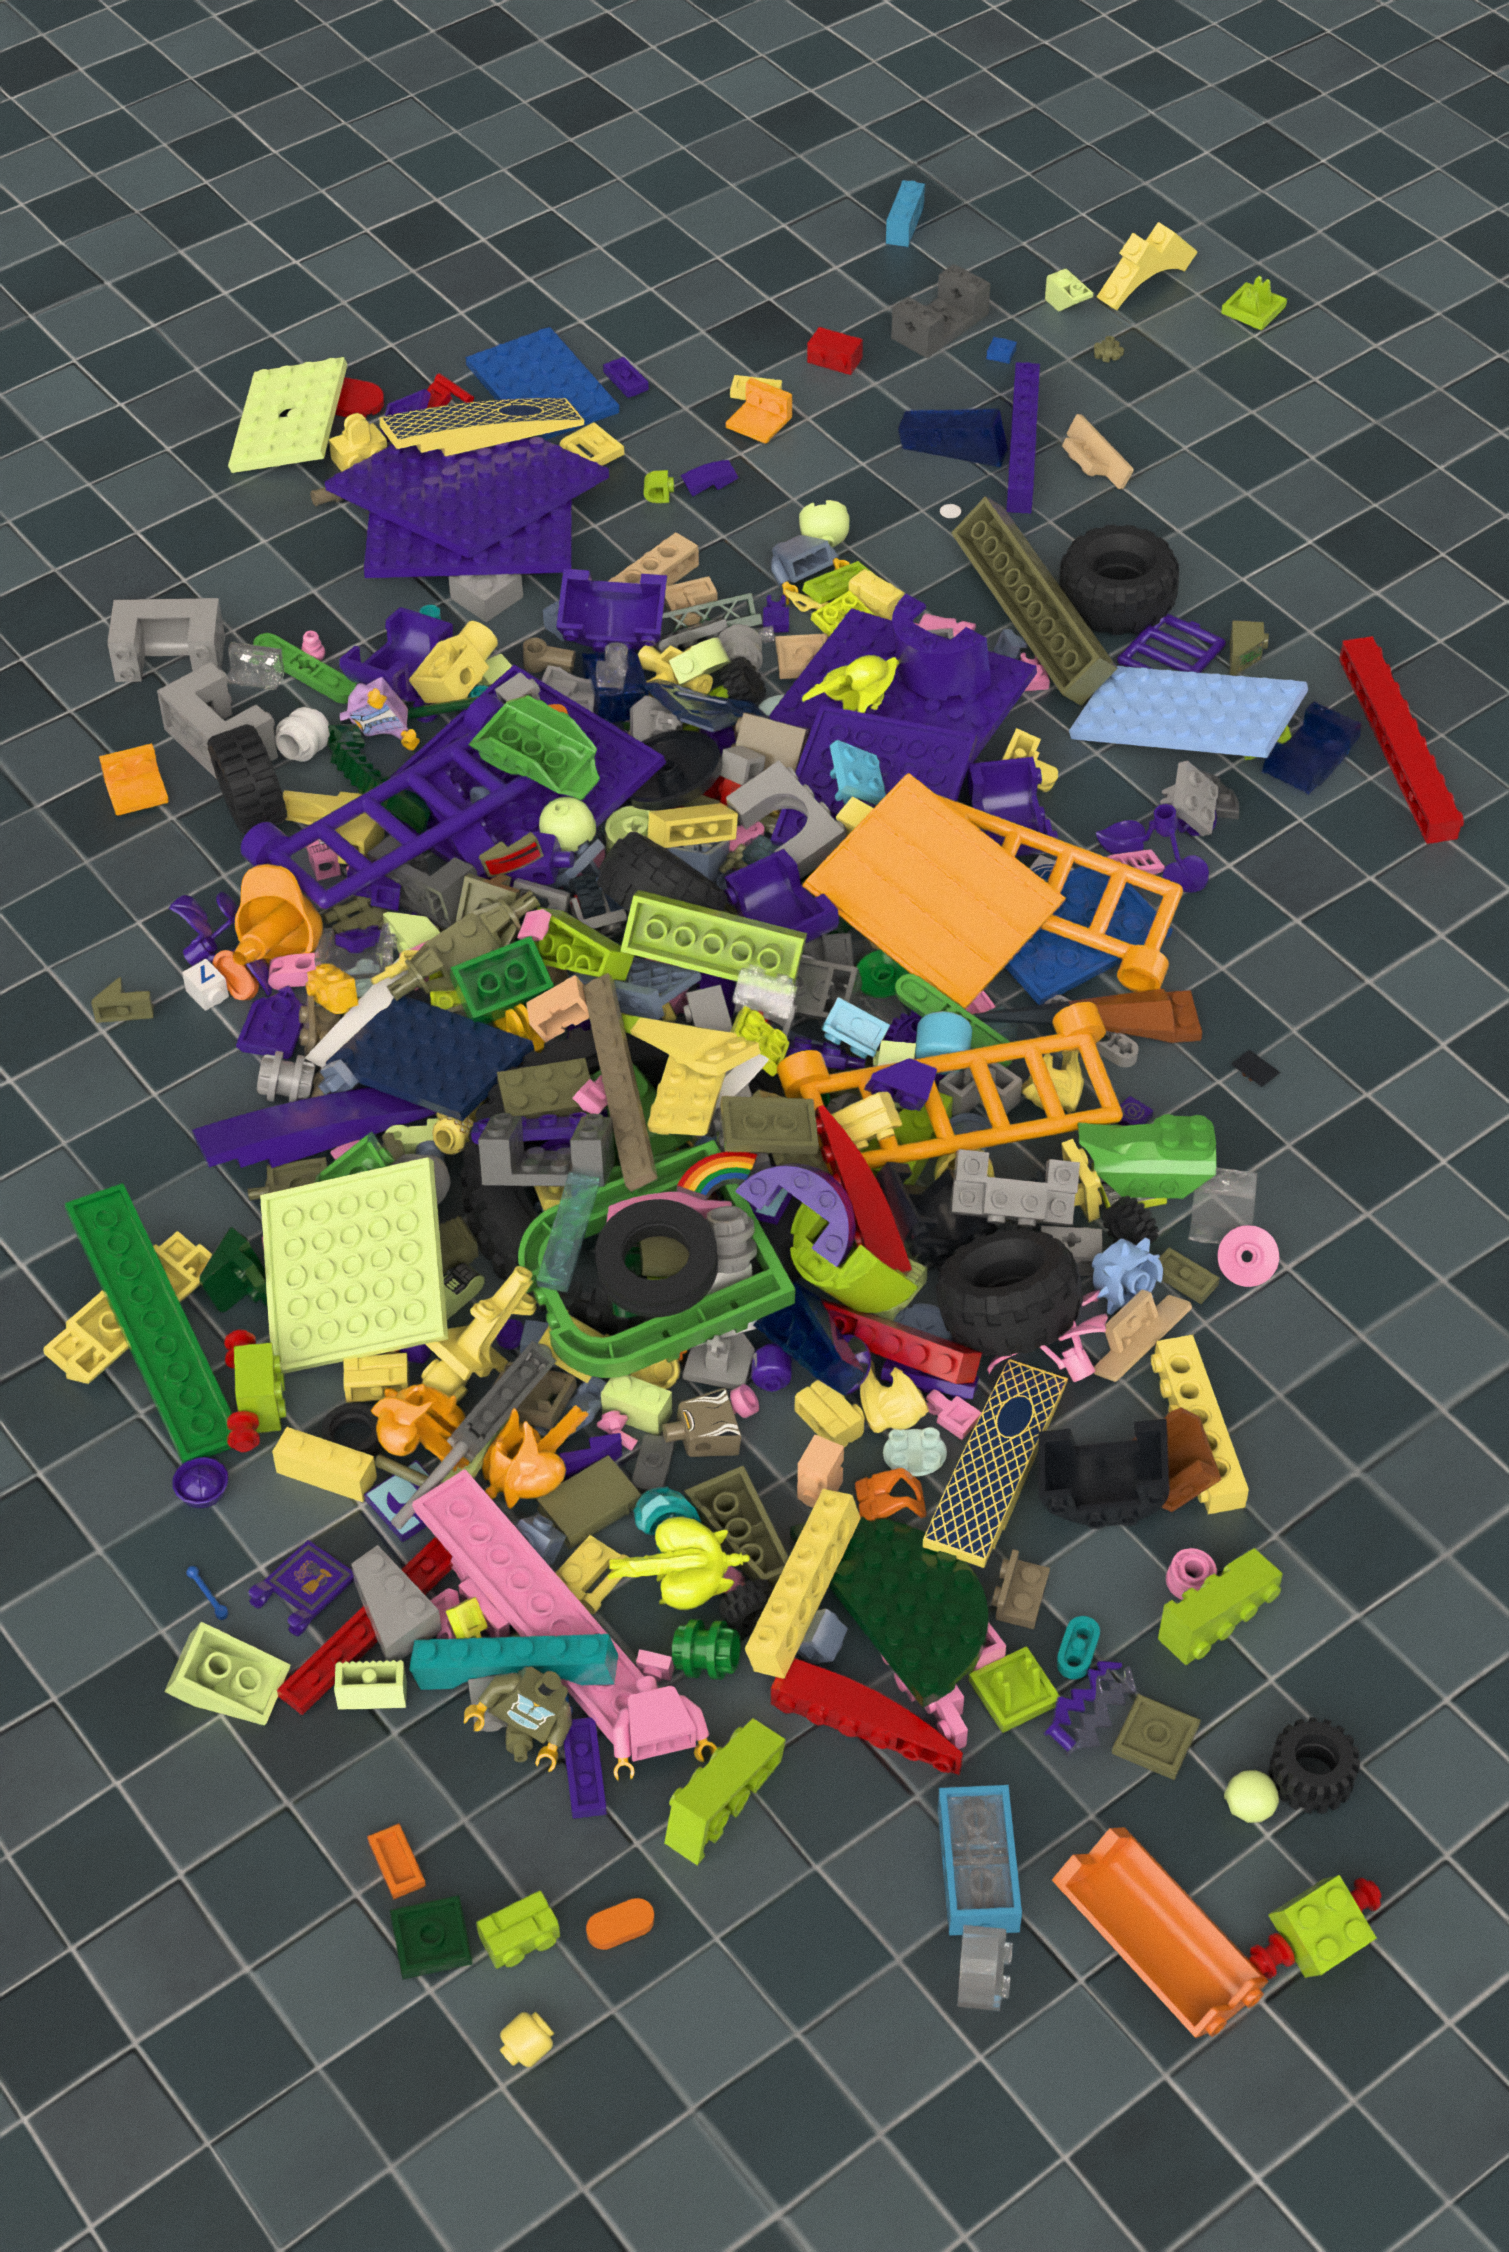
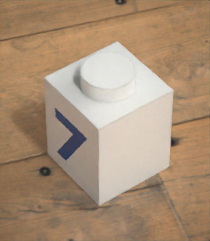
M207 959L182 972L186 992L205 1011L220 1004L229 997L225 977Z

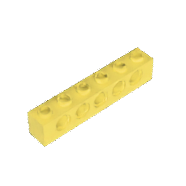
M1193 1335L1156 1341L1155 1354L1151 1355V1365L1154 1373H1159L1162 1397L1168 1398L1170 1404L1168 1410L1171 1412L1182 1407L1200 1416L1222 1479L1197 1496L1199 1502H1204L1208 1514L1245 1508L1249 1489Z
M822 1489L745 1647L754 1672L785 1678L861 1519L851 1494Z

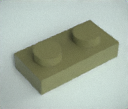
M1170 1247L1158 1258L1163 1267L1162 1281L1199 1304H1202L1219 1285V1277Z

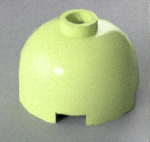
M826 500V505L815 507L814 503H811L804 507L799 514L801 534L827 540L831 547H835L843 542L849 532V514L847 513L846 506L839 502Z
M567 796L557 798L544 807L539 818L540 833L555 835L558 838L562 851L575 852L578 850L577 846L583 844L586 840L590 842L596 832V822L585 803L577 798Z

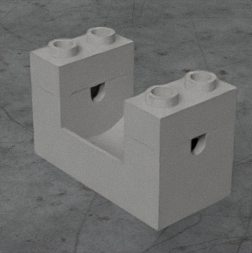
M219 598L113 601L107 644L115 682L142 681L145 656L190 655L192 672L209 662L219 670L222 669L225 633Z
M209 662L157 690L164 730L215 778L216 775L208 751V740L211 736L245 724L252 725L257 730L270 760L273 761L278 758L273 729L275 722L269 712H264L256 704L224 721V719L232 715L230 704L232 703V698L227 687L229 680L222 669L219 670Z

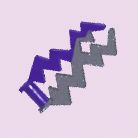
M1098 1661V1670L1089 1669L1087 1671L1091 1686L1090 1690L1072 1689L1070 1691L1071 1699L1061 1696L1057 1697L1053 1722L1043 1734L1045 1736L1049 1734L1067 1751L1065 1754L1067 1757L1076 1749L1098 1747L1100 1744L1095 1727L1110 1728L1112 1726L1106 1704L1124 1706L1126 1702L1122 1693L1135 1694L1137 1692L1129 1666L1124 1669L1125 1684L1112 1682L1114 1678L1110 1671L1120 1669L1122 1663ZM1101 1681L1110 1682V1691H1103ZM1083 1700L1093 1702L1096 1715H1079L1083 1730L1074 1729L1076 1742L1058 1724L1069 1726L1071 1722L1068 1711L1084 1712Z

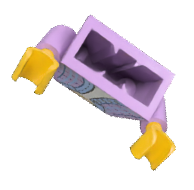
M383 677L367 685L363 683L357 684L348 696L347 711L340 713L342 724H356L366 736L392 734L401 740V744L406 749L411 751L420 742L419 738H416V732L413 729L408 730L407 706Z

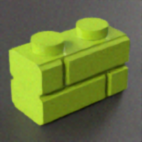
M540 1890L476 1922L479 1938L496 1969L504 1965L506 1967H513L524 1959L525 1954L535 1949L538 1951L547 1950L560 1937L558 1921Z

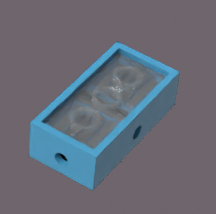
M1009 1786L939 1788L937 1808L949 1936L1020 1932L1022 1908Z

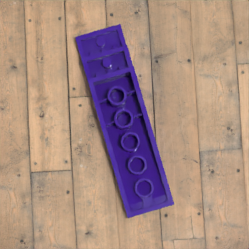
M368 1087L303 1099L253 1111L193 1129L192 1132L209 1167L236 1159L240 1168L267 1159L271 1168L362 1139L370 1132L377 1134L386 1131L393 1125H404L437 1114V1112Z

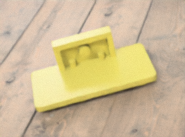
M669 1055L661 1083L657 1086L655 1102L651 1105L648 1130L661 1135H706L709 1132L726 1072L719 1076L699 1073Z

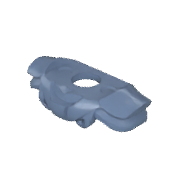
M593 1376L588 1383L583 1381L577 1389V1394L567 1403L556 1425L575 1405L582 1412L586 1411L588 1413L586 1419L576 1428V1432L591 1423L602 1407L601 1392L607 1383L601 1378ZM538 1426L534 1427L539 1432L541 1439L551 1430Z

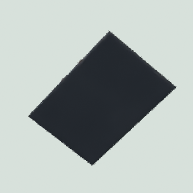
M1248 1050L1231 1064L1241 1071L1244 1077L1247 1076L1248 1080L1256 1082L1261 1087L1280 1073L1251 1050Z

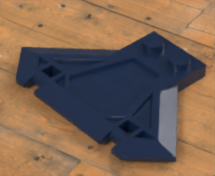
M659 678L643 683V687L649 690V693L673 715L677 716L678 720L710 732H716L737 724L738 718L743 717V713H752L756 716L770 719L751 701L710 696Z

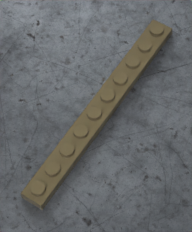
M607 973L584 985L583 990L610 1117H612L613 1131L624 1183L632 1192L654 1181L658 1176L614 980Z

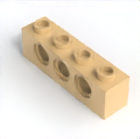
M674 533L608 582L640 584L641 574L667 575V586L673 585L699 565L698 545L680 534Z

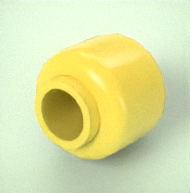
M435 1359L421 1375L423 1379L422 1384L435 1388L449 1397L455 1395L456 1404L468 1392V1389L465 1388L468 1380L464 1381L443 1360Z
M521 2012L500 2032V2038L504 2043L500 2051L513 2066L520 2062L525 2067H532L552 2049L553 2041L551 2036L555 2033L537 2012H534L532 2015L527 2012Z

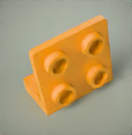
M750 378L746 382V402L726 422V428L762 443H768L792 418V394Z
M152 743L99 756L104 782L116 815L169 802L158 770Z

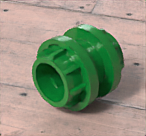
M690 1619L687 1625H680L676 1629L672 1642V1661L675 1668L683 1670L687 1678H699L701 1670L707 1669L711 1679L722 1680L726 1673L733 1674L738 1668L741 1654L740 1635L736 1629L728 1628L726 1621L715 1620L710 1629H705L704 1622L701 1619Z

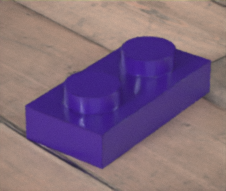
M625 357L603 364L604 374L627 398L649 390L648 381Z

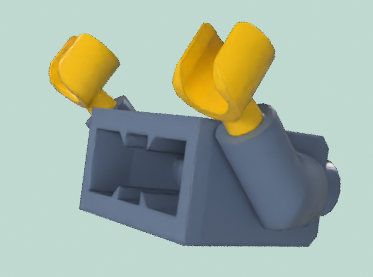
M798 535L786 542H779L772 549L771 571L779 587H783V595L786 597L787 605H789V597L785 590L798 593V588L795 585L789 584L790 582L795 583L830 565L835 566L834 570L849 565V562L846 560L838 559L839 555L827 540Z

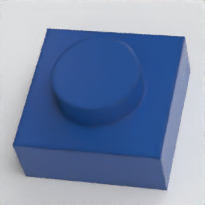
M994 337L987 350L986 359L1009 364L1016 351L1017 342Z

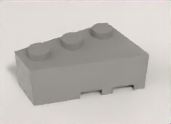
M378 1545L351 1564L355 1586L367 1616L371 1621L385 1661L391 1662L395 1660L398 1662L412 1653L414 1640H430L442 1631L439 1610Z

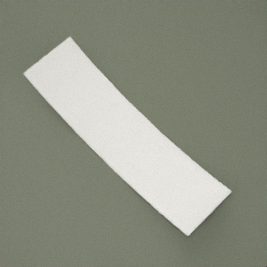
M759 1054L736 1066L724 1078L715 1110L720 1107L722 1096H735L755 1077L769 1059Z

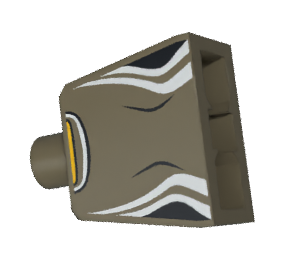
M726 1388L681 1402L678 1405L677 1421L662 1425L665 1442L682 1440L686 1453L690 1457L739 1455L741 1433Z

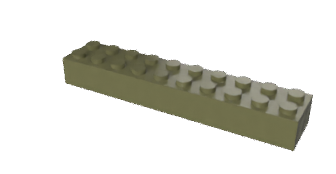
M985 496L951 534L1061 694L1082 706L1118 668L1005 508Z

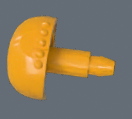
M269 864L256 865L244 875L241 885V903L235 916V930L240 943L235 949L232 959L239 966L264 958L270 964V961L276 957L314 953L322 941V918L312 902L302 894L295 876L287 868Z

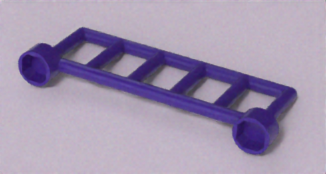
M485 694L474 700L466 711L464 725L470 733L290 837L285 835L271 822H262L255 825L242 840L241 854L254 867L256 865L269 864L287 868L295 876L302 892L320 908L329 909L540 783L520 775L506 784L469 753L474 748L468 744L504 705L494 695ZM454 761L491 793L462 810L426 780L425 777ZM410 787L447 819L417 836L385 809L381 803ZM366 813L402 846L372 863L335 830ZM319 839L356 871L353 875L327 890L291 859L293 854Z

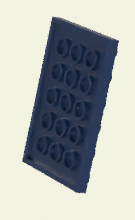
M403 996L399 1001L393 998L387 1008L379 1011L325 1063L328 1064L341 1059L359 1081L358 1083L463 1122L488 1097V1092L491 1088L498 1084L497 1072L507 1071L512 1066L518 1067L523 1062V1057L535 1049L533 1041L478 1021L474 1023V1021L467 1017L408 996Z

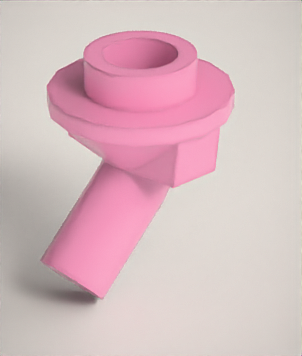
M611 1411L601 1416L602 1420L597 1422V1427L609 1435L621 1433L622 1446L633 1451L638 1440L621 1431L628 1420L627 1415H620V1411Z

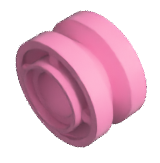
M1194 1548L1181 1550L1174 1556L1166 1573V1584L1171 1593L1182 1600V1594L1191 1587L1198 1591L1207 1577L1214 1573L1217 1575L1216 1565L1213 1559L1201 1550ZM1186 1572L1192 1573L1196 1578L1189 1576Z

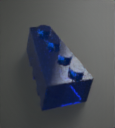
M999 409L905 411L898 427L902 448L906 450L996 467L1002 466L1008 451Z
M794 1282L795 1303L758 1319L753 1326L763 1332L772 1342L780 1346L784 1352L799 1362L801 1366L819 1381L845 1396L866 1373L820 1298Z

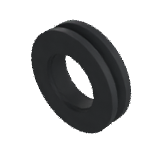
M652 1199L629 1205L607 1221L596 1242L595 1258L602 1289L617 1306L635 1315L666 1317L684 1312L696 1305L707 1295L717 1276L718 1255L714 1232L707 1220L699 1212L680 1202ZM664 1236L673 1238L683 1244L690 1255L687 1264L678 1273L666 1279L649 1280L640 1278L630 1272L624 1263L627 1252L636 1243L649 1237Z

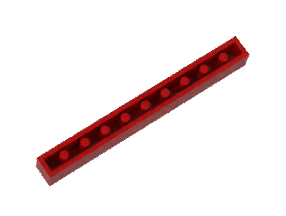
M1373 636L1344 640L1339 661L1426 844L1458 839L1460 828L1464 825L1462 812L1457 810L1453 794L1448 792L1442 773H1439L1436 767L1434 755H1430L1427 749L1426 739L1424 736H1421L1417 720L1412 718L1409 712L1408 702L1406 699H1403L1399 683L1395 682L1391 675V667L1389 664H1386L1381 647L1377 646Z

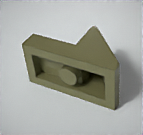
M121 977L117 978L92 999L91 1004L96 1023L154 1018L150 991L125 993Z

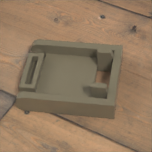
M508 1362L504 1368L505 1372L513 1364V1362ZM549 1370L516 1408L519 1422L524 1423V1421H527L530 1425L547 1429L554 1428L577 1388L576 1377ZM501 1371V1373H500V1375L498 1376V1378H497V1380L495 1381V1383L501 1378V1376H502L505 1372ZM553 1394H557L558 1396L551 1406L549 1401Z

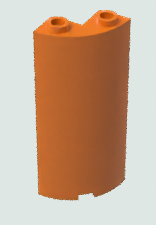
M1125 1827L1109 1828L1088 1854H1073L1052 1879L1057 1887L1195 2038L1207 2033L1211 2037L1215 2036L1225 2027L1227 2020L1245 2005L1247 2008H1251L1263 1997L1264 1993L1261 1990L1269 1982L1265 1976L1260 1973Z

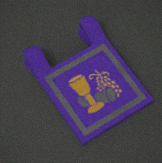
M307 1540L264 1581L253 1585L249 1589L248 1594L251 1597L249 1603L259 1609L265 1605L273 1592L298 1609V1611L288 1617L287 1621L291 1625L288 1631L294 1636H300L312 1619L354 1581L353 1571Z

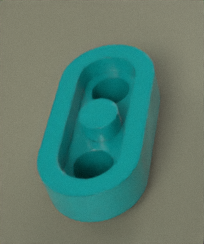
M1078 1616L1068 1623L1057 1656V1669L1066 1678L1080 1679L1090 1669L1100 1637V1627L1094 1619L1087 1616ZM1085 1635L1087 1636V1639L1083 1640L1078 1638L1077 1636ZM1075 1662L1079 1666L1073 1667L1068 1665V1663Z

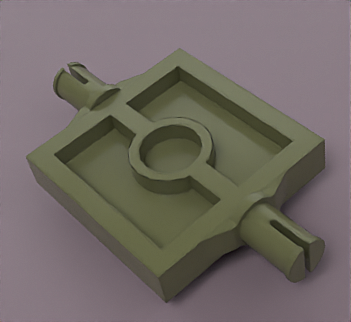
M326 1157L290 1162L271 1168L270 1165L266 1166L268 1178L265 1186L248 1188L249 1201L261 1199L260 1195L315 1183L316 1176L327 1168Z

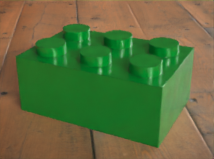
M532 936L451 967L450 972L451 982L467 1017L474 1021V1023L478 1021L488 1024L506 1017V1010H514V1007L519 1004H523L527 1008L526 1003L554 987Z

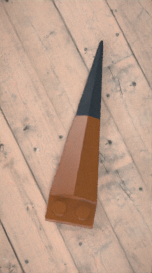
M1164 989L973 1014L982 1022L1053 1025L1052 1020L1054 1016L1062 1009L1080 1002H1091L1096 1005L1104 1027L1108 1032L1146 1037L1171 1043L1201 1041L1202 1030L1191 990L1165 992Z

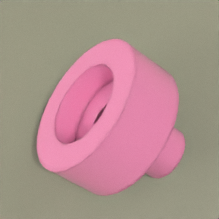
M742 1384L731 1390L730 1403L734 1414L738 1413L741 1417L748 1418L759 1411L758 1399L749 1386Z

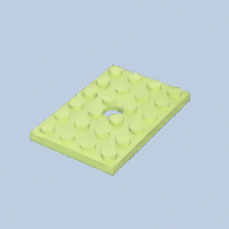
M344 357L329 358L317 362H305L293 366L286 365L280 368L262 369L254 372L228 464L231 473L324 459L347 369V362ZM292 409L288 412L287 417H280L284 410Z

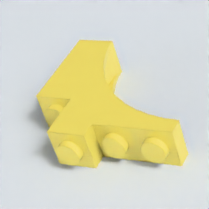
M1159 222L1146 241L1132 233L1120 252L1123 258L1097 295V298L1117 311L1126 298L1141 283L1154 274L1167 269H1179L1185 272L1197 251L1175 232Z
M285 790L283 792V799L287 810V818L285 820L311 825L362 794L340 792L338 796ZM366 813L335 830L368 860L367 853L381 843L385 837L384 829ZM338 856V863L347 864L341 857Z

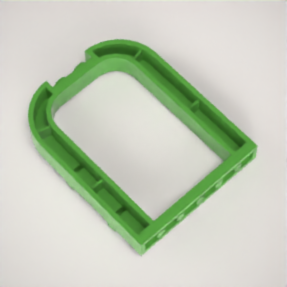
M714 1140L656 1163L655 1167L658 1178L632 1192L625 1186L624 1178L622 1177L606 1184L604 1187H598L547 1209L536 1217L526 1229L518 1251L519 1266L528 1269L533 1275L531 1278L533 1283L526 1294L533 1291L539 1306L545 1305L548 1311L545 1316L551 1329L549 1331L551 1347L558 1357L574 1370L593 1377L614 1378L632 1374L665 1359L669 1363L680 1358L681 1352L702 1344L707 1339H713L714 1335L720 1336L732 1330L735 1333H739L748 1329V1323L795 1303V1288L749 1203L735 1192L739 1187L735 1183L723 1185L719 1190L725 1201H731L732 1206L741 1208L747 1213V1216L753 1219L755 1232L751 1238L757 1244V1254L755 1257L763 1272L705 1296L700 1302L684 1312L666 1317H656L613 1336L604 1338L592 1337L580 1331L573 1323L546 1270L547 1263L554 1253L570 1244L601 1232L606 1224L609 1206L638 1196L662 1192H678L677 1184L691 1166L705 1157L720 1153Z

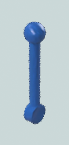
M188 1567L186 1571L187 1576L196 1581L215 1608L216 1618L219 1620L226 1619L228 1617L227 1607L218 1603L199 1576L198 1567Z

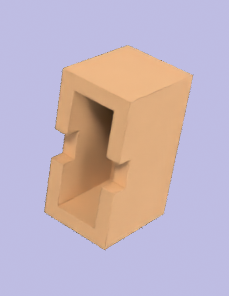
M576 975L526 1003L529 1024L545 1043L564 1033L565 1027L571 1024L576 1026L589 1018L583 990L584 985Z
M814 1435L798 1462V1500L814 1508L822 1489L838 1491L843 1482V1467H841V1464L844 1461V1446Z

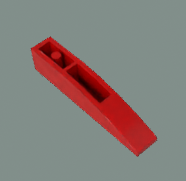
M824 1105L818 1106L815 1110L817 1135L820 1136L823 1145L820 1148L825 1164L829 1163L833 1174L831 1176L844 1188L853 1206L856 1224L853 1242L854 1249L856 1250L861 1244L883 1263L895 1271L897 1269L907 1276L912 1268L891 1208L876 1177L846 1131Z
M808 1296L801 1322L802 1327L831 1338L840 1335L856 1336L865 1342L869 1351L954 1384L975 1382L982 1352L870 1313L859 1312L850 1307Z
M794 1658L785 1678L776 1677L771 1686V1705H774L784 1713L793 1712L801 1715L813 1724H824L838 1729L845 1736H856L869 1741L877 1748H888L899 1752L909 1760H920L933 1765L938 1771L944 1773L952 1772L957 1775L961 1773L963 1753L936 1729L883 1694L848 1677Z

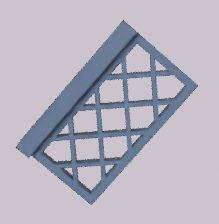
M634 957L626 980H614L621 1013L659 1020L664 1016L662 1006L700 981L702 977L698 971ZM581 973L574 974L583 985L599 978Z

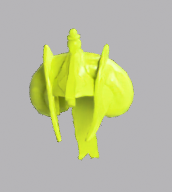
M876 655L862 656L849 665L829 672L824 677L823 682L816 684L803 695L802 701L804 702L825 692L829 698L835 701L842 700L843 709L857 710V712L865 713L867 707L872 704L870 708L877 710L884 698V692L894 679L899 660L896 657L885 661Z
M672 1517L659 1524L655 1531L656 1545L662 1554L609 1560V1569L614 1570L607 1577L611 1580L619 1577L657 1575L656 1580L657 1582L661 1581L660 1588L662 1592V1599L659 1601V1605L667 1604L678 1610H689L703 1605L712 1596L730 1589L734 1581L724 1578L728 1567L743 1565V1562H748L750 1557L747 1554L742 1555V1552L730 1555L722 1552L721 1543L728 1534L727 1530L713 1533L708 1527L695 1519Z

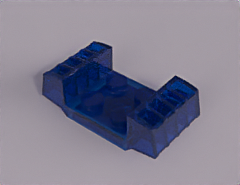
M634 648L623 651L595 652L593 654L582 653L584 679H588L591 684L595 698V714L611 723L629 721L630 708L643 697L649 696L648 690L643 687L646 679Z
M1314 701L1305 709L1303 725L1285 745L1276 742L1268 757L1265 758L1262 772L1278 778L1309 795L1317 786L1322 785L1348 755L1351 747L1360 737L1361 723Z

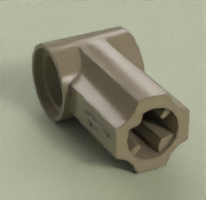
M529 638L523 643V666L528 672H542L548 665L560 667L568 673L573 672L576 651L547 646L546 642L540 638Z

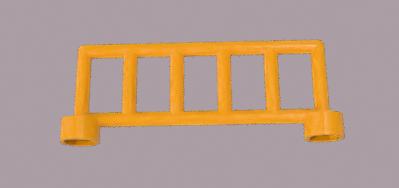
M937 795L976 827L1005 837L1001 847L1014 857L1020 844L1056 856L1057 860L1047 883L1060 894L1073 863L1110 876L1089 928L1052 915L1043 924L1041 929L1121 958L1122 962L1117 971V978L1123 986L1131 991L1141 992L1161 988L1169 968V962L1160 952V949L1183 894V888L1180 884ZM1126 883L1163 896L1144 945H1133L1105 934Z
M1080 1002L1059 1011L1052 1020L1056 1031L1054 1035L913 1059L936 1068V1074L970 1068L992 1128L955 1135L934 1080L929 1098L925 1103V1108L936 1139L898 1145L897 1139L893 1135L878 1141L880 1149L860 1152L870 1169L883 1167L887 1162L906 1163L954 1154L959 1149L975 1150L1077 1131L1078 1122L1109 1125L1121 1121L1123 1117L1122 1109L1095 1044L1106 1033L1096 1005L1091 1002ZM806 1050L794 1053L783 1059L777 1066V1073L787 1098L813 1099L814 1110H816L818 1106L824 1105L820 1094L859 1088L862 1099L871 1096V1092L864 1090L865 1084L871 1075L896 1063L829 1074L822 1054L819 1051ZM1065 1050H1079L1102 1108L1065 1114L1042 1055ZM1024 1058L1047 1118L1010 1125L987 1064ZM818 1135L819 1147L821 1148V1146L823 1145L820 1136ZM828 1163L826 1164V1166L828 1168L829 1173L832 1174L830 1165Z

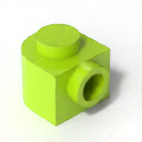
M668 470L649 472L644 478V497L652 503H669L670 492H674V477L668 476Z

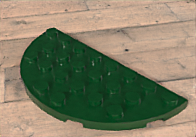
M860 1517L861 1519L829 1587L922 1708L952 1692L955 1689L956 1683L966 1673L970 1674L982 1655L988 1631V1606L983 1587L971 1567L965 1561L956 1559V1555L942 1551L936 1552L922 1547L925 1532L889 1519L877 1518L870 1521ZM806 1522L790 1527V1537L795 1544Z

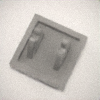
M1189 761L1178 763L1176 784L1162 790V794L1166 798L1162 799L1160 803L1172 805L1176 809V817L1183 819L1200 835L1212 834L1213 822L1215 820L1218 786Z

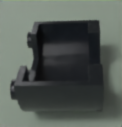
M887 1162L876 1175V1179L891 1208L909 1259L914 1260V1262L933 1261L935 1264L946 1261L948 1257L953 1256L954 1251L962 1245H967L975 1238L991 1235L998 1230L996 1224L987 1222L986 1217L949 1214L955 1169H947L927 1187L903 1184L913 1174L909 1165Z
M1167 1419L1134 1422L1137 1440L1076 1446L1070 1428L1039 1432V1498L1042 1504L1051 1514L1075 1523L1085 1524L1092 1529H1101L1105 1526L1121 1524L1132 1526L1137 1524L1138 1520L1158 1511L1167 1501L1170 1490Z

